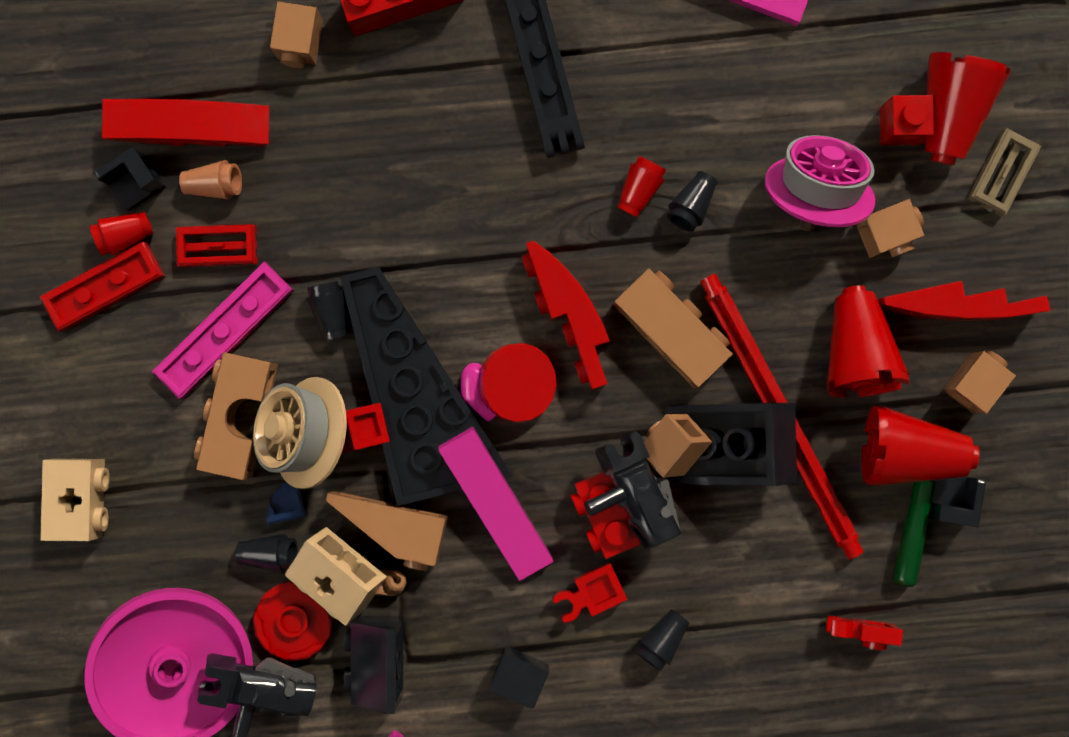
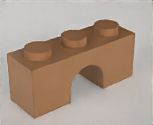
M223 352L222 360L218 359L212 373V381L216 383L213 398H208L203 412V420L207 421L204 437H199L194 451V459L198 460L196 470L240 480L253 477L257 460L253 438L246 437L239 432L235 425V413L237 408L247 400L263 401L268 392L273 389L278 364Z

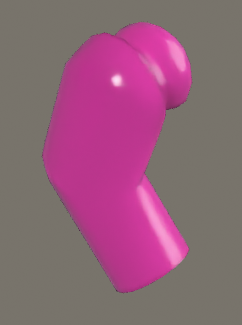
M469 363L461 372V397L465 403L486 421H490L496 415L487 409L480 396L479 384L482 365L479 363Z

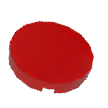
M525 343L503 345L489 354L480 370V396L487 409L498 418L513 422L532 420L544 413L553 401L557 386L555 369L548 356L535 346Z
M292 581L281 582L267 591L261 598L253 619L255 635L264 650L288 661L306 659L318 652L330 637L334 618L328 614L326 609L308 594L299 590Z

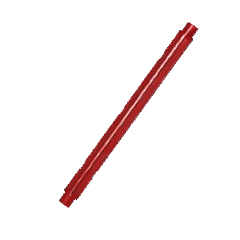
M716 273L701 280L700 283L707 294L704 297L709 303L722 330L726 333L728 341L761 403H787L726 286H722ZM796 420L797 471L813 501L816 502L820 514L837 546L843 549L848 560L858 557L864 552L857 539L859 535L841 502H839L830 481Z

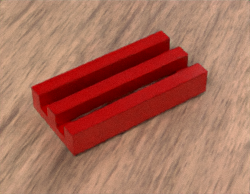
M254 224L176 227L177 266L182 268L258 265V257L256 256V249H258L256 241L257 226ZM246 234V241L186 243V237ZM246 250L247 254L240 256L186 257V252Z

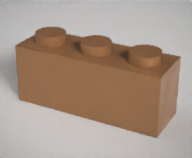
M648 269L612 305L693 388H698L732 355L727 348L730 342L717 328L713 327L709 330L699 320L702 313L691 301L685 299L682 302L672 292L675 286L666 275L659 270L654 274Z

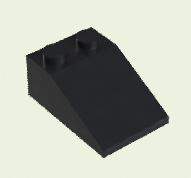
M795 403L667 405V414H688L712 441L684 476L668 477L669 484L745 486L797 484Z

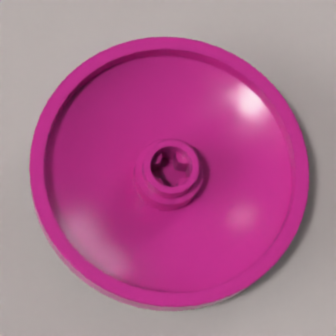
M164 588L149 591L130 599L106 618L90 644L85 664L84 682L92 711L100 723L116 737H211L235 716L239 705L227 703L226 708H219L198 703L197 694L200 682L204 680H218L205 674L206 658L211 653L236 657V663L253 666L252 650L246 631L237 616L225 604L200 591L186 588Z

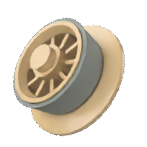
M311 377L303 380L296 386L288 383L277 385L268 392L259 406L253 428L255 455L265 470L280 472L288 484L300 489L313 488L321 484L331 474L341 456L343 446L346 444V409L337 387L327 379Z

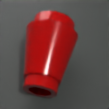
M638 156L635 164L630 163L617 207L638 218L640 212L665 182L662 178L666 169L646 158Z
M146 212L100 218L97 224L90 226L92 237L101 255L111 253L114 256L147 236L154 234Z

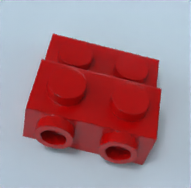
M602 471L574 483L577 492L570 495L579 517L587 514L592 529L587 530L586 534L594 553L602 551L605 559L641 544L628 525L629 516L624 507L620 508L617 504L592 517L588 515L585 509V501L615 488L610 475L605 476Z

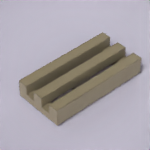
M1008 128L1001 131L967 199L972 202L977 201L981 203V207L987 210L993 209L995 214L1001 217L1006 215L1041 145ZM1009 141L1013 142L987 194H984L983 191ZM1021 147L1027 150L999 202L995 198Z

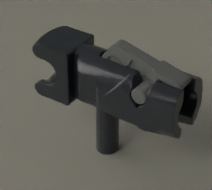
M634 431L620 439L623 447V456L618 454L612 444H606L595 450L596 457L605 476L610 475L615 488L585 501L584 506L591 517L617 504L620 508L624 507L629 516L628 525L644 549L648 547H656L679 536L681 531L669 481L665 478L653 476L646 460L650 455L640 434Z
M214 653L207 655L205 674L218 680H204L200 682L197 701L202 705L226 708L227 703L239 705L231 737H247L254 712L258 713L260 709L273 711L278 716H309L317 689V684L315 683L316 676L269 657L257 666L236 663V657Z

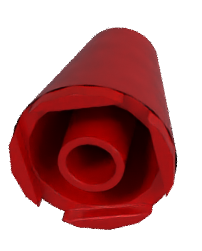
M933 52L930 53L928 60L927 95H933L934 135L925 141V152L932 154V162L955 166L956 159L965 160L1009 78L1011 68H1006L1007 65L997 61L966 55L965 58L956 57L954 61H951L953 53Z
M851 286L843 289L842 295L835 298L827 378L828 394L833 397L846 398L845 390H852L858 392V397H869L902 389L901 382L909 385V373L876 294L873 291H867L865 286Z
M872 406L868 413L864 432H868L869 435L867 445H862L861 450L862 479L868 485L879 486L967 477L971 469L975 470L978 466L980 457L979 447L973 444L970 436L884 406Z

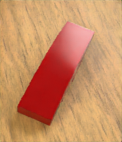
M103 99L102 140L181 147L184 144L225 147L226 144L267 147L269 144V105L178 99Z
M962 281L878 299L881 309L884 311L917 318L948 321L999 320L1051 311L1047 295L1008 303L1005 288L965 296Z

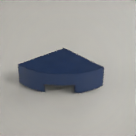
M287 482L283 483L273 494L267 507V525L308 515L303 490L295 488Z

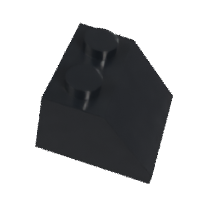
M357 616L351 622V627L345 628L344 649L345 651H351V667L345 668L344 690L345 692H351L352 705L385 714H395L404 695V616Z

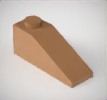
M339 491L327 493L326 501L395 558L405 560L404 566L426 571L428 565L435 566L437 564L448 516L402 505L397 506V504Z

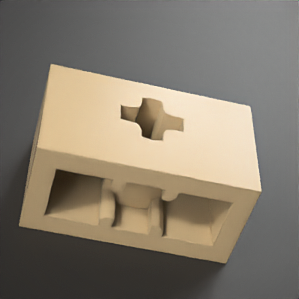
M105 459L43 460L41 541H91L103 537V531L107 529L109 519L108 510L104 507V492L107 491L109 486V471L105 468ZM73 494H75V496L81 497V504L79 502H73Z
M327 527L305 541L285 573V576L295 583L299 590L308 594L325 608L330 616L338 619L345 626L366 609L387 577Z

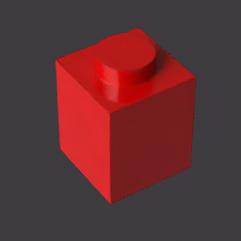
M893 95L880 107V145H920L934 135L933 95Z

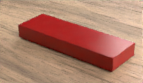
M142 241L40 296V299L57 331L64 332L166 276L148 243Z

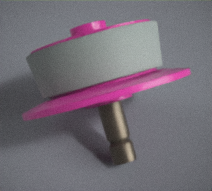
M811 135L795 139L787 148L786 158L774 163L768 169L765 176V188L770 198L785 212L800 219L799 226L805 231H813L816 225L848 227L859 224L869 218L875 207V195L869 186L874 176L872 161L859 148L837 138Z

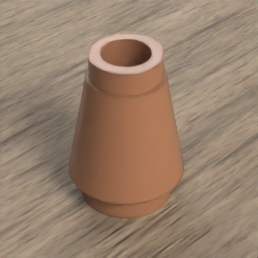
M223 160L190 169L189 171H182L179 176L181 191L185 195L191 194L229 200L233 195L241 193L242 175L237 164H229L228 161Z

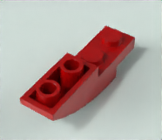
M535 241L526 243L528 254L521 257L528 278L536 276L540 291L535 292L534 296L541 315L548 313L551 321L566 317L568 323L561 326L568 347L575 345L580 360L574 362L581 385L588 383L590 390L607 385L595 347L607 344L610 340L592 301L568 269L549 251Z

